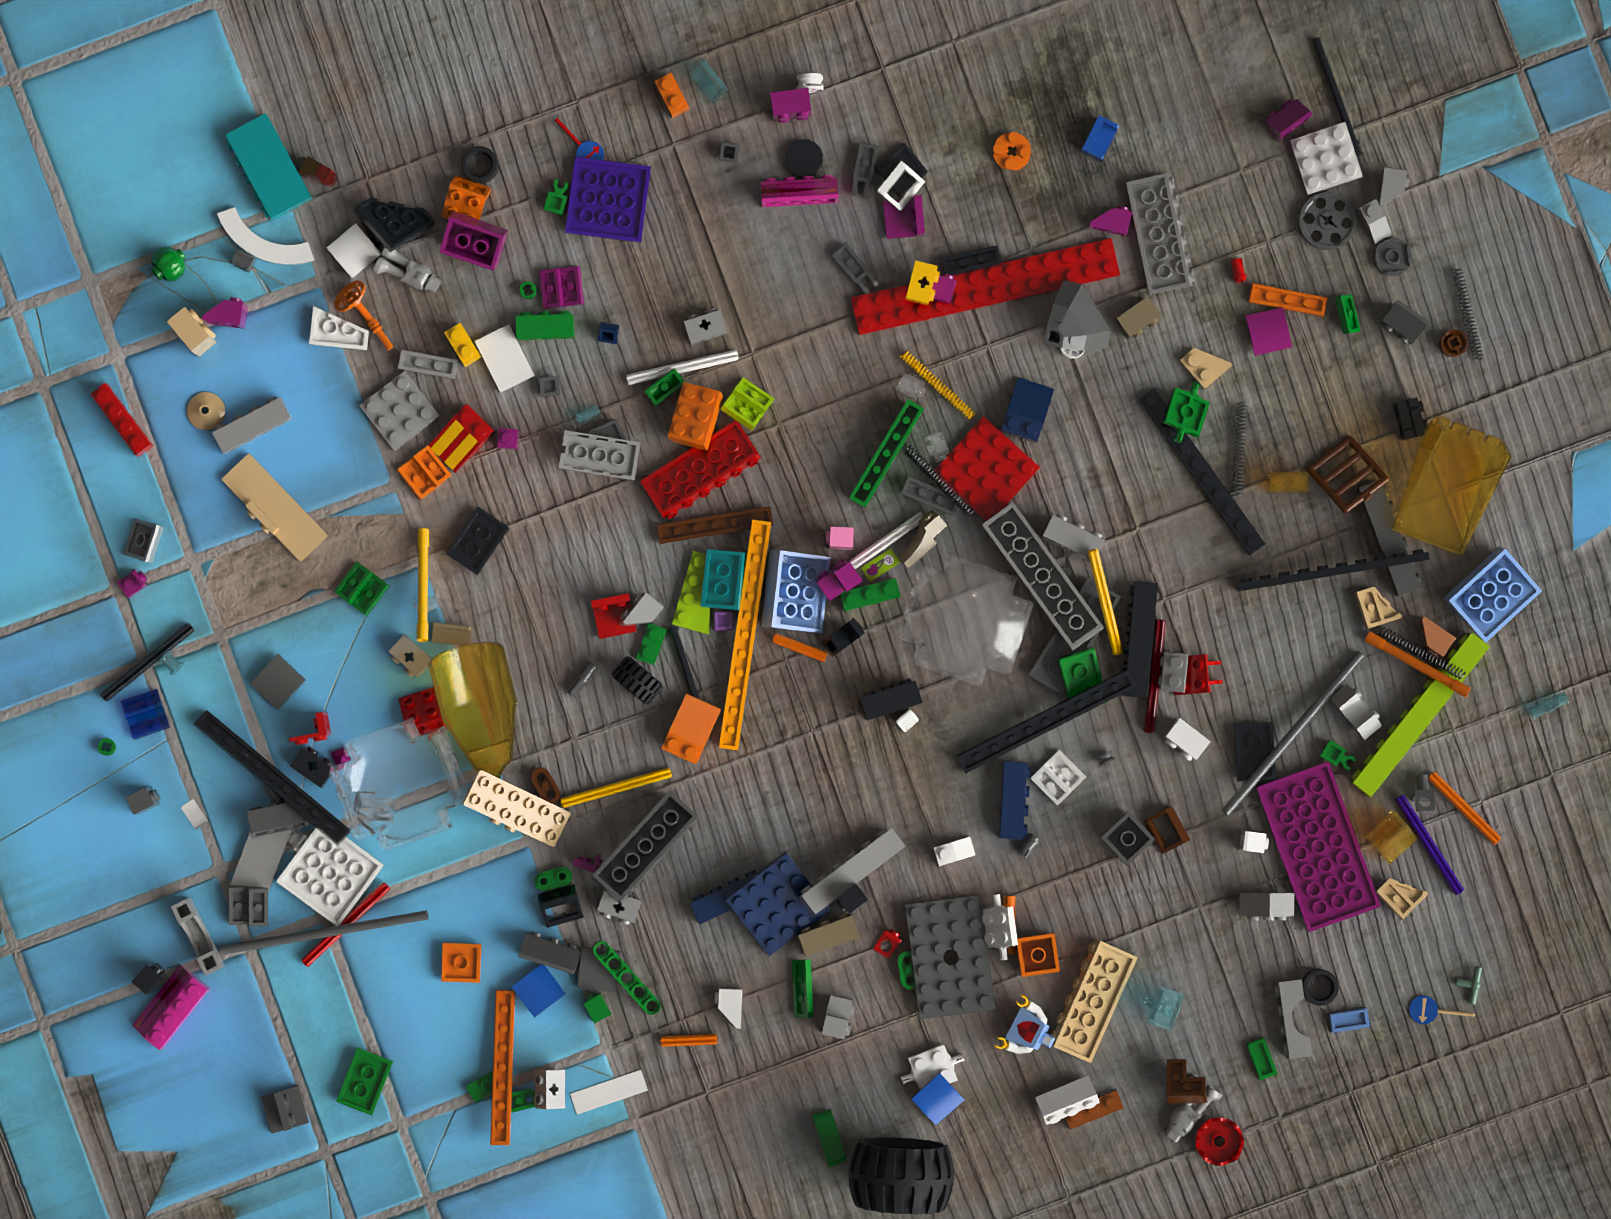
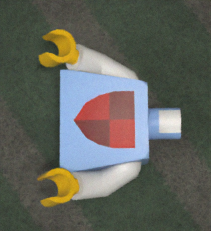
M1019 994L1024 998V1001L1019 1003L1015 1000V1002L1021 1008L1005 1039L996 1037L1002 1041V1044L1000 1046L994 1045V1047L998 1049L1004 1048L1016 1054L1030 1053L1033 1049L1038 1050L1041 1044L1050 1048L1055 1038L1047 1034L1050 1026L1047 1024V1018L1043 1010L1032 1001H1028L1024 994Z

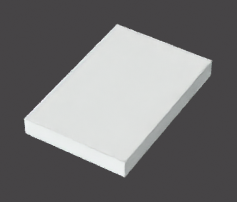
M509 324L475 341L500 393L535 376Z

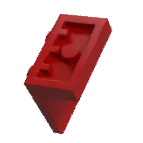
M629 593L591 601L600 639L637 631L636 625L621 626L619 624L622 620L620 618L622 613L626 609L630 610L632 607Z
M434 687L398 699L405 728L411 741L448 729Z
M315 713L316 718H313L315 729H318V733L289 738V742H294L295 745L307 744L308 739H313L316 742L327 740V736L332 735L328 713Z

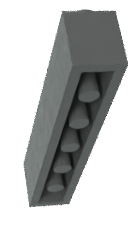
M1375 482L1357 488L1358 494L1362 493ZM1385 484L1372 494L1371 499L1367 502L1364 500L1361 503L1381 556L1385 555L1386 559L1394 558L1393 554L1405 552V556L1408 555L1406 550L1408 544L1406 538L1401 537L1399 531L1402 529L1398 518H1394V505L1392 501L1387 499L1388 489ZM1415 563L1385 567L1396 596L1420 588V576L1413 569Z

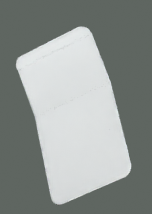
M193 799L181 807L195 830L207 823L206 817Z

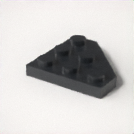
M374 198L367 199L354 209L389 252L417 237L435 224V221L424 208L415 207L414 209L404 207V204L379 202L378 199Z

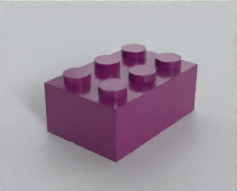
M454 211L449 217L439 252L494 271L499 264L508 230Z

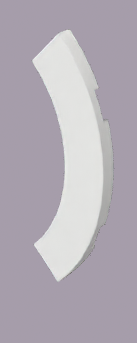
M235 207L217 213L222 226L232 240L256 258L285 265H297L315 261L308 242L297 245L272 243L254 234L243 223Z

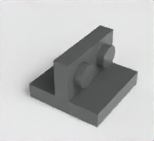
M299 1085L261 1096L272 1134L309 1123Z

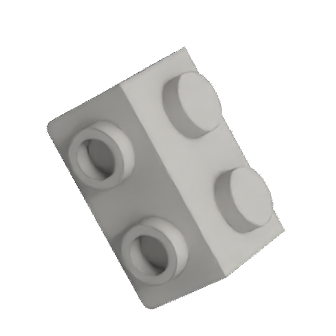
M1164 652L1160 662L1163 672L1159 676L1158 682L1161 691L1185 693L1188 654Z

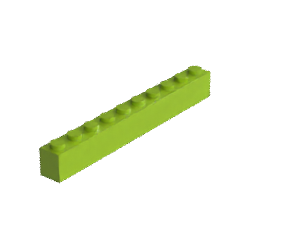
M1472 632L1468 635L1465 633L1458 641L1460 643L1459 647L1456 650L1453 648L1447 655V662L1449 661L1447 669L1451 663L1453 665L1450 671L1454 665H1456L1454 672L1459 667L1457 675L1463 669L1460 677L1464 672L1466 673L1462 679L1455 678V675L1452 676L1448 672L1441 670V668H1437L1438 671L1460 682L1464 681L1490 648L1488 644ZM1429 678L1423 685L1425 690L1421 695L1417 693L1412 699L1411 703L1413 705L1409 710L1404 709L1400 714L1399 718L1401 720L1398 724H1393L1388 729L1387 733L1389 735L1385 740L1381 739L1375 746L1377 749L1373 755L1369 754L1363 761L1364 767L1361 770L1357 769L1351 776L1353 779L1351 784L1366 796L1372 797L1452 696L1454 691L1435 679L1431 680Z

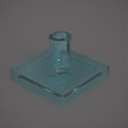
M1161 986L1157 998L1147 996L1145 1000L1153 1002V1004L1144 1002L1146 1008L1152 1009L1147 1023L1172 1031L1185 995Z

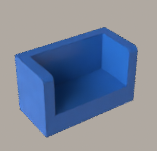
M1099 115L1081 152L1102 162L1119 125Z

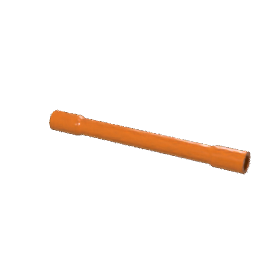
M1370 631L1365 642L1437 680L1459 695L1466 698L1469 694L1471 687L1445 675L1388 643Z

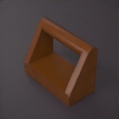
M1172 806L1144 820L1162 854L1190 840ZM1164 814H1167L1180 839L1168 847L1153 822L1154 819Z

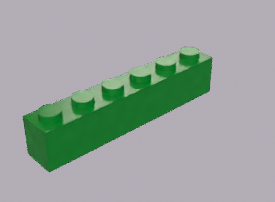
M909 399L906 401L851 493L849 500L864 509L867 507L922 415L924 408Z

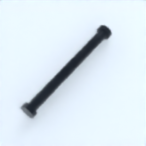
M679 626L667 629L668 633H671L691 696L699 699L678 633Z

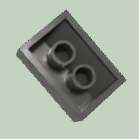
M531 931V934L527 933L525 935L518 957L574 974L582 950L578 949V945L568 943L566 946L560 944L561 940L550 937L547 940L542 938V934Z

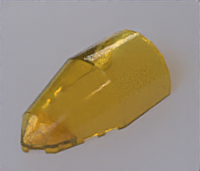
M478 642L444 651L428 661V669L441 719L475 771L478 772L480 769L500 778V775L506 766L510 764L513 757L515 710L517 706V698L504 646L497 642Z

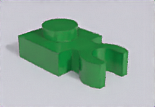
M556 179L554 181L555 192H548L544 210L563 215L568 198L563 193L567 191L568 183L565 182L563 188H558L559 180Z
M1332 740L1328 741L1320 754V757L1335 766L1340 762L1346 770L1351 769L1346 765L1348 759L1353 762L1356 761L1353 756H1345L1346 749Z

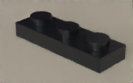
M997 245L941 258L944 273L952 276L1002 265Z

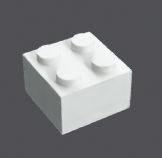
M1177 718L1163 736L1166 739L1165 743L1172 749L1177 747L1181 750L1180 755L1188 761H1191V759L1197 760L1211 742L1181 718Z

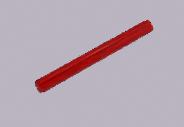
M385 882L381 883L345 917L340 925L355 923L390 890V887ZM342 935L323 938L301 959L302 963L309 967Z

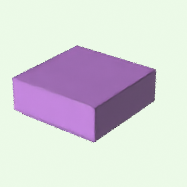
M733 611L714 612L715 631L734 630Z

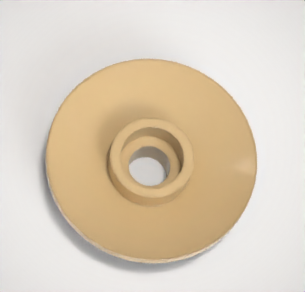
M202 392L190 400L187 407V416L191 424L196 428L212 430L224 420L225 405L217 395L210 392ZM204 407H207L209 410L207 414L202 413Z

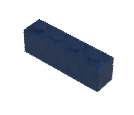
M1003 762L999 838L1023 840V836H1027V824H1024V817H1028L1029 806L1025 805V797H1029L1030 786H1026V780L1030 778L1031 767H1027V763Z
M756 870L746 873V878L740 881L738 877L728 881L729 886L721 888V886H717L711 889V894L705 897L703 893L693 897L694 902L690 904L699 924L733 910L724 897L757 873Z

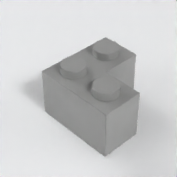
M1240 893V916H1247V920H1259V916L1263 917V920H1274V917L1275 920H1286V916H1294V893Z
M830 995L822 1028L823 1035L845 1039V1035L849 1036L851 1030V1023H848L849 1015L853 1016L856 1006L852 1004V999Z

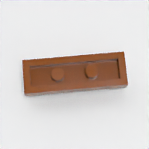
M1117 1090L1099 1096L1100 1103L1096 1104L1093 1108L1084 1109L1073 1116L1065 1117L1069 1128L1073 1129L1123 1109L1124 1107Z

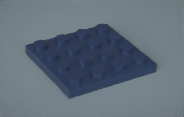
M786 851L724 897L769 956L800 934L802 929L809 927L830 911L827 905L817 914L811 916L798 899L802 895L801 890L808 885L813 886Z

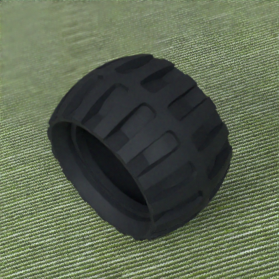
M899 1137L865 1138L858 1141L849 1167V1187L856 1207L882 1213L933 1214L944 1211L949 1202L953 1189L954 1169L947 1144L931 1140Z

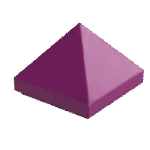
M349 746L331 752L337 770L356 763Z

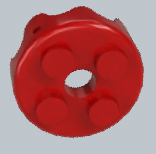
M1213 1117L1203 1122L1198 1128L1195 1135V1146L1198 1154L1207 1163L1223 1166L1235 1162L1240 1157L1244 1146V1138L1239 1126L1232 1120L1225 1117ZM1216 1136H1223L1224 1144L1222 1146H1215L1214 1138Z

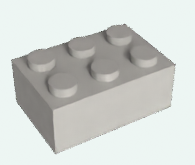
M1060 514L1053 515L1045 528L1042 539L1089 561L1088 550L1096 548L1100 552L1105 542L1102 539L1103 535L1095 531L1089 533L1084 530L1085 526L1076 522L1071 524L1067 522L1068 518Z

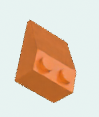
M686 693L661 749L697 764L721 709Z

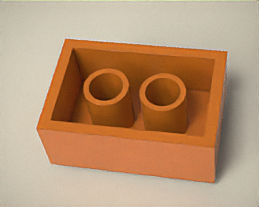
M683 382L668 433L670 441L707 451L723 400L722 393L718 390Z

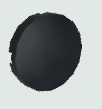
M800 139L788 147L785 153V163L788 170L795 176H813L821 168L823 154L815 142L809 139Z

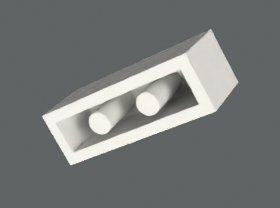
M1089 1075L1035 1097L1046 1125L1057 1123L1064 1117L1073 1116L1081 1110L1093 1108L1096 1104L1100 1103Z

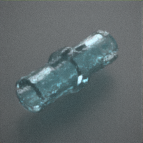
M1562 692L1553 698L1544 699V702L1529 708L1533 718L1536 719L1548 712L1552 713L1558 707L1570 702L1565 692Z

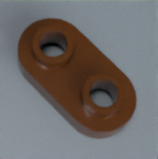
M545 768L535 769L532 772L531 780L543 800L551 804L557 802L560 798V790L550 772ZM539 774H544L545 779L543 781L538 780ZM549 790H552L554 792V796L552 798H549L547 796V792Z

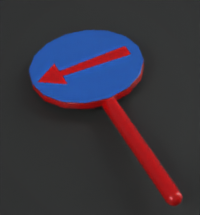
M555 118L558 125L579 146L576 157L604 160L605 155L601 145L593 141L581 143L558 118Z

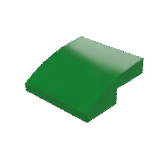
M356 562L334 593L365 616H368L390 585L359 562Z

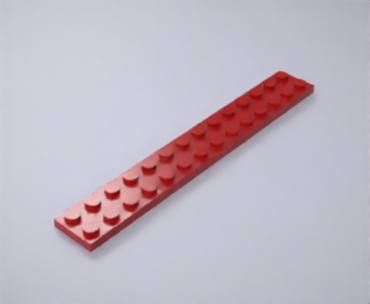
M1110 238L1005 262L1000 266L956 275L953 278L957 281L950 304L933 300V302L929 301L928 305L908 301L906 296L909 284L852 297L851 301L860 336L1060 289L1063 280L1087 284L1120 276L1113 241Z

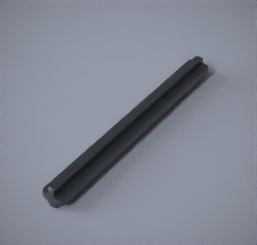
M189 623L184 625L100 694L105 701L112 699L194 632L192 625Z

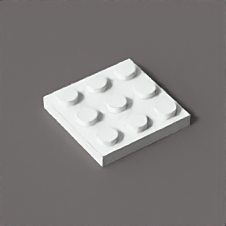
M1346 122L1290 140L1308 195L1363 177Z

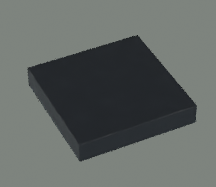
M905 143L875 166V169L885 181L901 161L920 178L928 174L927 169ZM904 171L891 188L899 197L911 188L916 180Z

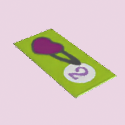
M890 548L861 567V569L871 582L899 564L900 561Z

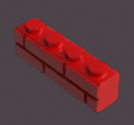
M104 383L91 393L96 403L137 457H140L154 446L109 384Z

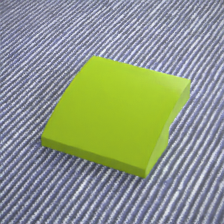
M743 377L720 410L752 431L775 398Z

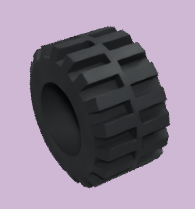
M626 656L611 673L616 681L647 705L663 688L661 682L629 656Z

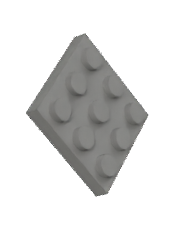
M406 371L402 372L359 405L394 451L440 417Z

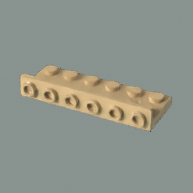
M1095 939L1090 944L1087 959H1084L1080 966V975L1073 982L1072 993L1065 1000L1066 1006L1064 1011L1057 1018V1027L1050 1034L1055 1038L1052 1044L1053 1047L1089 1063L1094 1058L1138 958L1098 939Z

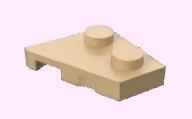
M1193 348L1179 360L1203 389H1206L1232 366L1230 362L1196 348Z

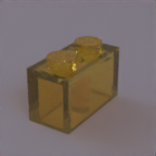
M1308 472L1268 473V493H1307L1309 491Z

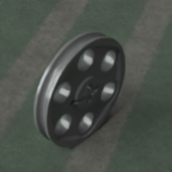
M1323 192L1314 195L1303 205L1298 223L1303 238L1310 245L1321 250H1333L1343 246L1353 236L1357 217L1352 204L1345 197L1333 192ZM1318 198L1325 201V207L1322 209H1318L1315 206V200ZM1336 201L1344 203L1342 211L1335 210L1334 203ZM1305 214L1313 215V223L1307 224L1304 222L1303 217ZM1323 217H1331L1332 225H1324ZM1344 218H1348L1352 222V226L1349 229H1345L1341 225V221ZM1313 231L1320 232V241L1316 242L1311 239ZM1336 233L1340 236L1338 244H1333L1330 241L1331 234Z

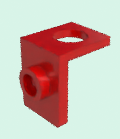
M891 928L889 932L884 930L873 949L890 959L896 947L902 941L898 938L900 934ZM884 940H888L892 944V948L887 952L883 951L880 947L881 942Z

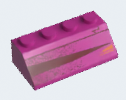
M823 175L821 179H814V176H804L803 180H795V177L783 178L784 181L768 178L761 182L762 207L838 203L839 201L837 178H833V175Z
M180 964L132 1026L144 1039L158 1050H161L210 990V987Z

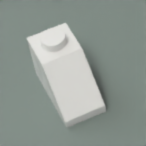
M1241 831L1239 850L1264 853V849H1268L1269 838H1266V834Z
M970 837L933 847L938 866L975 855Z
M719 988V992H715V1004H718V1009L736 1028L741 1029L742 989Z

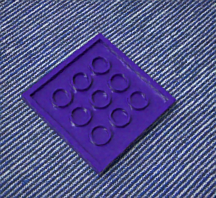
M575 157L565 233L641 243L651 166Z

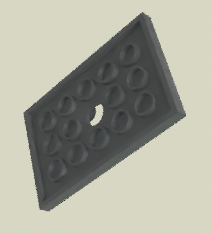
M981 895L904 905L919 1020L996 1010L988 945L984 939L986 930L985 924L982 922L983 907ZM947 950H954L958 955L956 963L948 965L943 960V954Z

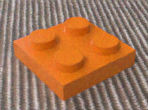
M443 943L441 982L480 983L482 944Z

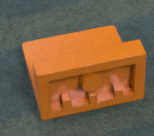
M455 175L450 183L441 217L449 220V217L455 211L480 220L491 188Z

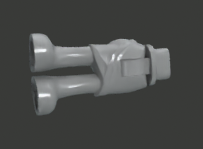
M386 247L383 249L381 254L383 257L406 267V271L380 257L372 272L375 274L386 272L400 279L399 281L413 288L436 293L442 280L436 278L429 267L406 258L396 249L392 252H389Z
M1209 1085L1206 1088L1207 1103H1198L1194 1109L1191 1107L1193 1103H1181L1172 1112L1170 1123L1168 1124L1169 1128L1165 1135L1178 1142L1182 1136L1185 1137V1134L1193 1129L1202 1117V1112L1213 1100H1219L1223 1094Z

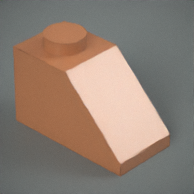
M1425 616L1421 617L1420 625L1424 646L1429 649V654L1431 652L1433 653L1432 656L1436 654L1435 658L1437 656L1444 657L1456 637Z

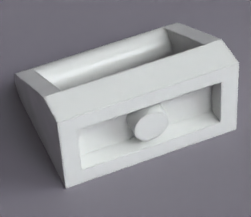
M901 161L878 189L877 194L901 212L925 181ZM905 171L916 181L900 202L897 203L887 193Z

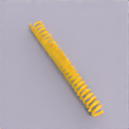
M906 351L903 355H900V358L905 360L908 366L911 365L914 371L920 372L919 376L925 378V381L928 380V384L934 385L933 388H937L936 391H939V394L943 393L942 396H945V399L948 398V402L951 401L950 404H953V407L957 406L956 409H959V412L962 411L965 417L968 416V420L976 414L972 415L974 410H971V407L967 409L968 405L964 406L965 402L962 403L963 400L958 402L960 397H957V394L953 396L954 392L950 393L951 389L948 390V387L944 389L946 384L942 385L943 382L939 383L940 379L936 380L937 376L934 378V374L930 376L931 371L928 372L929 369L924 371L926 366L922 367L923 364L919 365L920 361L915 364L917 358L914 359V356L910 358L912 353L907 355L909 351Z

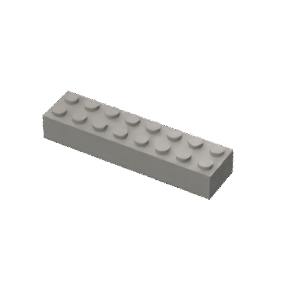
M1011 503L982 524L1072 651L1104 629L1103 625L1014 503Z

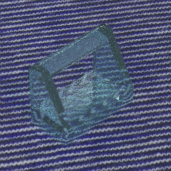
M704 58L689 73L713 104L728 92V87Z

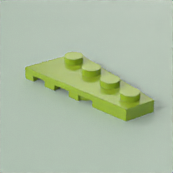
M693 551L672 625L709 635L710 608L701 607L706 554Z

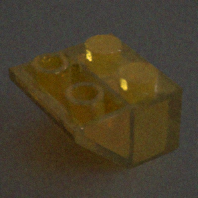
M1391 810L1363 835L1388 864H1391L1417 840L1415 834L1395 810Z

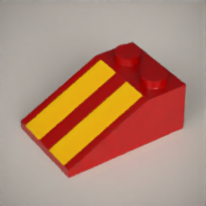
M466 404L428 446L456 473L487 442L495 431Z

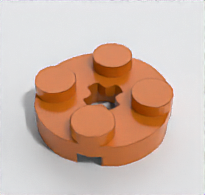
M1017 132L1001 135L993 147V158L1000 168L1009 171L1022 169L1028 163L1031 155V147L1028 140ZM1009 147L1017 149L1015 151L1016 156L1007 155Z

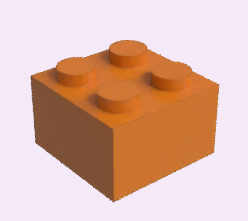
M1055 933L1017 938L1018 945L1016 947L1021 977L1060 972Z

